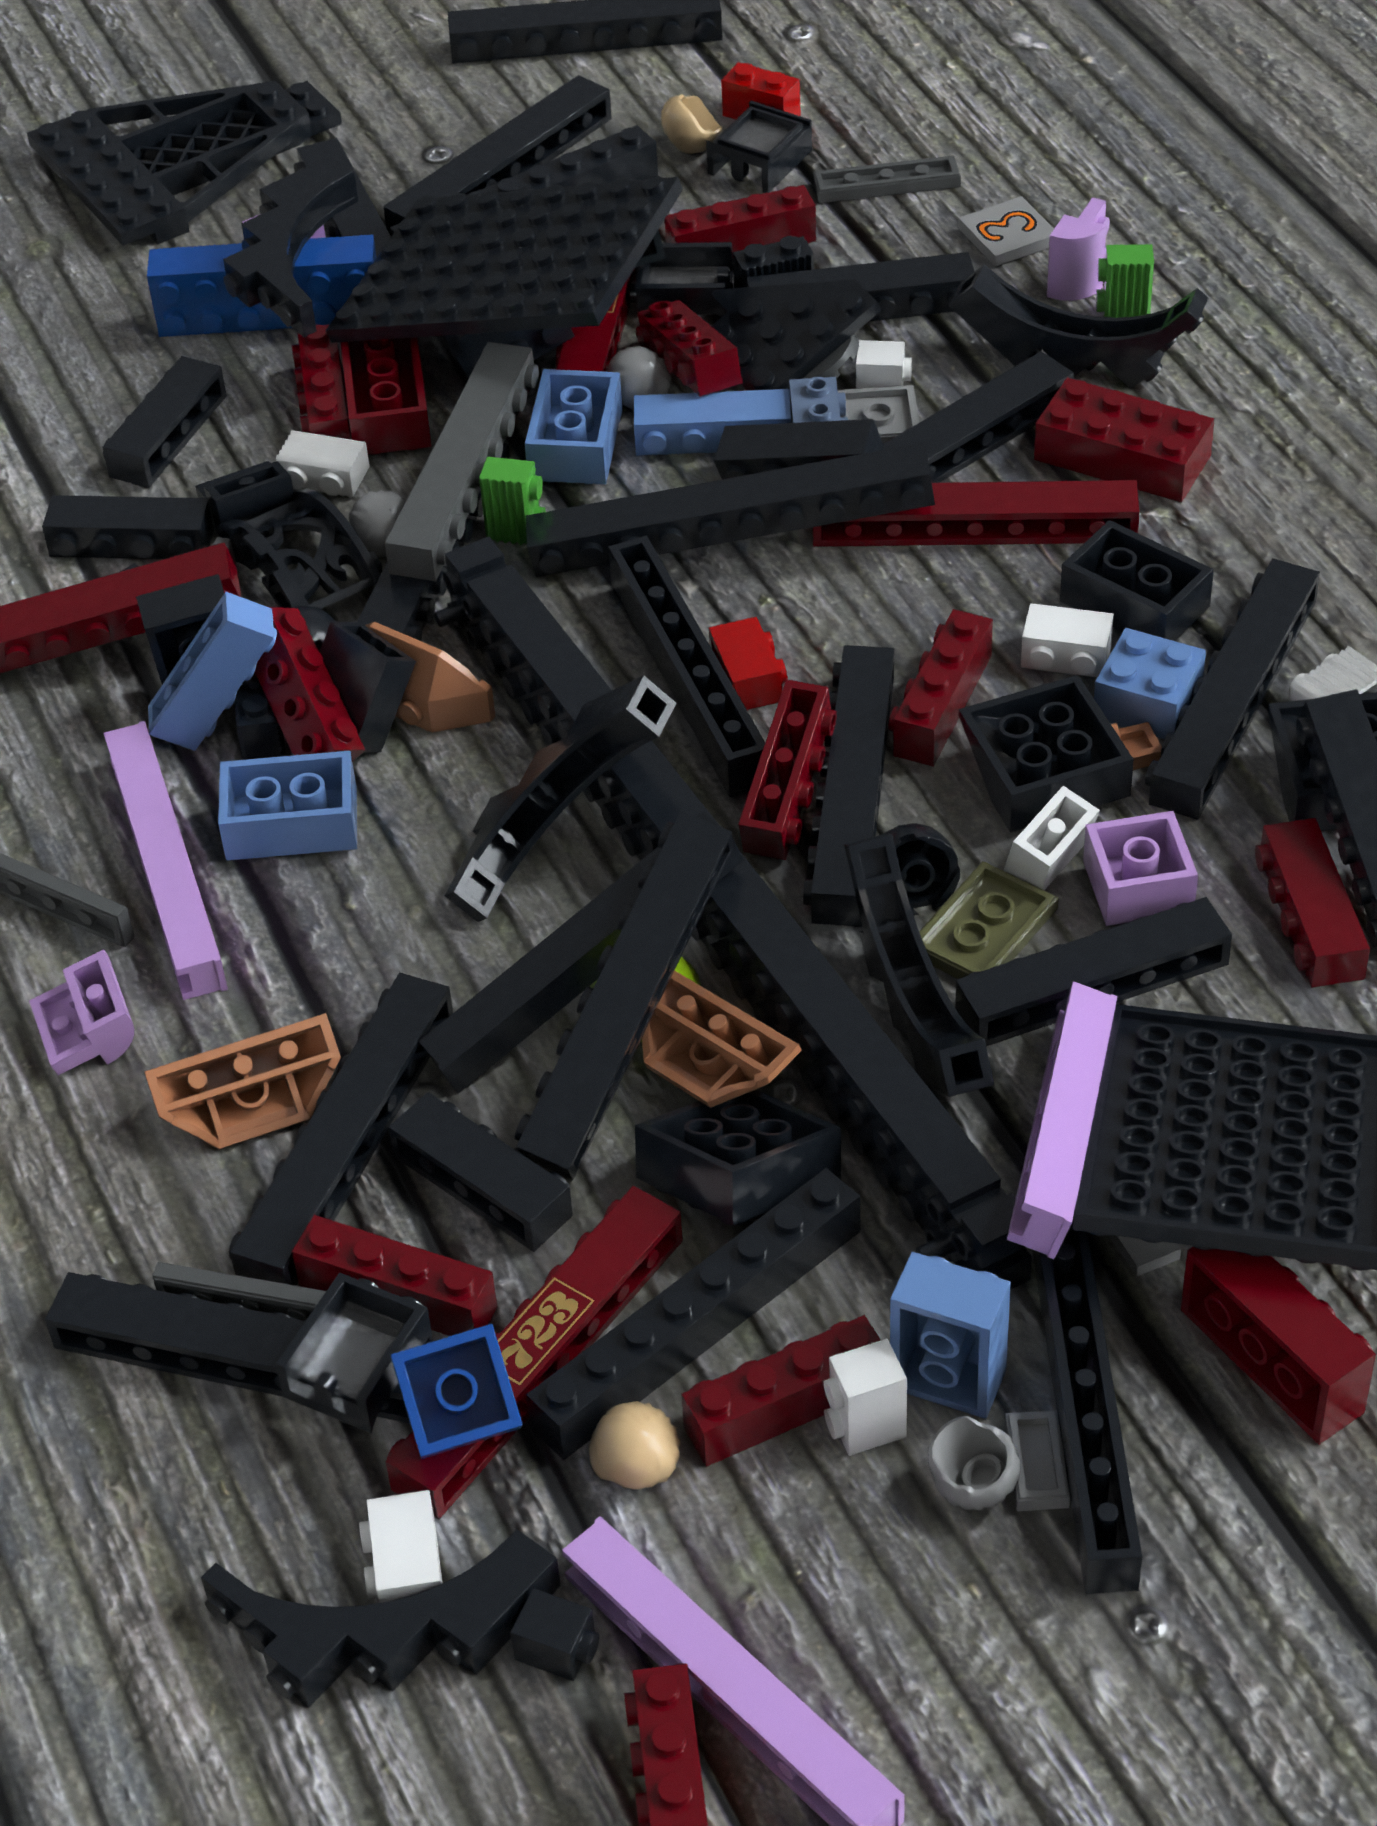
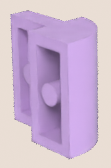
M1092 197L1079 218L1063 215L1050 234L1047 297L1064 301L1080 300L1096 294V290L1103 287V281H1098V258H1106L1105 240L1110 219L1105 217V200Z
M103 949L63 969L66 979L65 983L29 1000L50 1066L57 1075L98 1055L108 1065L118 1059L128 1049L133 1040L134 1025L110 958Z

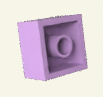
M1174 811L1086 824L1083 862L1106 926L1129 923L1139 917L1150 916L1174 908L1181 903H1189L1196 900L1198 873Z

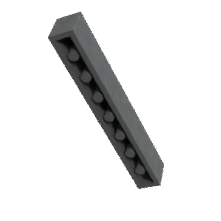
M487 342L385 542L389 574L436 581L443 566H446L445 553L452 551L456 539L462 538L465 530V521L469 513H474L476 510L478 495L481 490L479 476L487 456L501 458L506 437L512 436L515 419L519 412L525 410L527 395L530 389L535 388L537 385L539 368L538 365H534L532 348Z

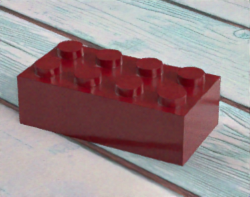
M417 337L341 342L352 440L366 442L368 455L432 447Z
M1067 377L1036 422L1034 460L1102 480H1137V489L1140 491L1183 502L1211 457L1215 418Z
M1195 1247L1187 1250L1180 1310L1316 1443L1320 1445L1365 1413L1376 1353L1373 1352L1371 1345L1362 1335L1353 1333L1336 1317L1334 1310L1327 1302L1317 1299L1301 1284L1298 1276L1292 1269L1282 1266L1272 1256L1254 1257L1243 1252L1221 1249L1201 1250Z

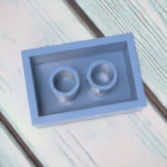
M543 369L525 440L526 461L535 462V474L542 476L543 481L584 484L607 483L623 410L620 372Z
M351 751L220 762L218 825L226 861L357 849V787Z
M911 1252L890 1298V1344L907 1378V1394L987 1419L1006 1373L1011 1281L1001 1279L990 1272H978L952 1264L941 1257H929Z

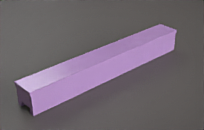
M141 721L139 724L104 732L113 772L182 998L186 1000L219 990L221 992L228 990L219 951L146 723Z
M1073 981L1070 987L1065 1011L1060 1010L1056 1019L1007 1235V1240L1046 1254L1047 1257L1055 1259L1073 1221L1118 997Z
M601 1516L594 1520L592 1526L562 1549L563 1556L573 1565L565 1572L566 1579L660 1667L687 1663L691 1696L830 1826H900L904 1822L905 1795Z

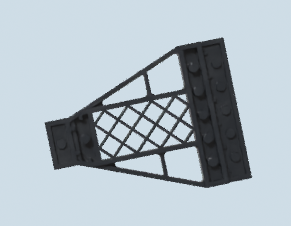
M276 81L90 108L85 111L74 112L71 116L59 121L43 124L38 129L27 132L29 145L123 246L146 236H150L158 245L190 232L188 222L270 158L300 146L313 135L341 125L342 120L340 111L308 81L295 83L287 89H283ZM142 119H150L153 122L151 125L123 136L114 135L106 126ZM210 181L208 185L185 202H179L174 197V195Z

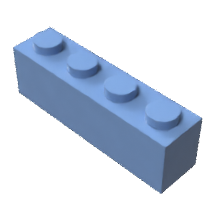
M790 389L713 392L703 396H698L696 393L634 395L636 456L713 453L718 449L725 426L791 423Z
M229 592L224 593L148 705L150 736L195 751L205 736L210 737L212 735L217 719L223 710L229 709L233 705L239 687L244 680L249 681L252 678L260 657L264 652L268 653L274 646L277 630L273 627L272 608Z

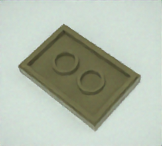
M982 861L919 932L933 967L960 979L973 972H981L1013 960L1058 909L1059 897Z

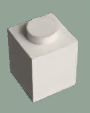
M859 340L856 359V389L903 386L904 381H911L912 358L905 357V342Z

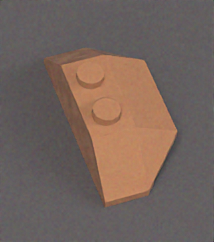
M377 622L365 625L416 661L395 717L432 733L487 723L496 717L492 686L483 679L478 681L468 668L445 651Z
M675 970L642 1037L643 1060L646 1068L710 1108L771 1083L802 1051L800 1045Z
M325 1013L147 1070L144 1073L159 1118L220 1150L309 1121L316 1108L318 1098L321 1092L326 1089L341 1056L327 1014Z

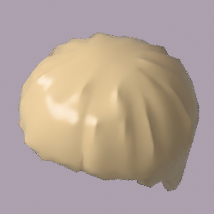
M681 94L671 97L664 104L661 112L663 130L671 143L683 153L694 154L705 151L706 140L713 142L722 132V126L716 122L698 96H684Z
M635 1401L613 1406L602 1416L590 1440V1463L595 1474L600 1479L612 1481L623 1488L640 1490L666 1482L676 1469V1463L680 1458L679 1446L681 1441L677 1435V1427L671 1424L670 1418L662 1410L654 1408L650 1403L643 1404Z

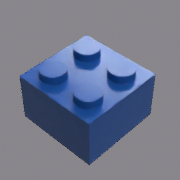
M493 1324L391 1354L392 1364L420 1459L508 1433L523 1426Z

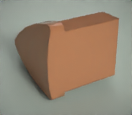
M1149 722L1118 729L1117 723L1111 724L1134 759L1133 770L1148 767L1152 760L1159 761L1162 746Z

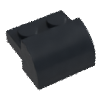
M266 461L195 486L198 498L209 499L214 528L231 519L248 521L295 500L291 476L278 461L273 463Z

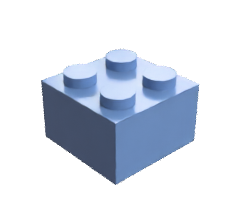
M1125 628L1095 681L1094 699L1110 724L1117 723L1118 726L1124 728L1149 722L1156 737L1165 739L1168 732L1175 733L1181 708L1184 704L1190 706L1195 684L1199 677H1204L1206 650Z

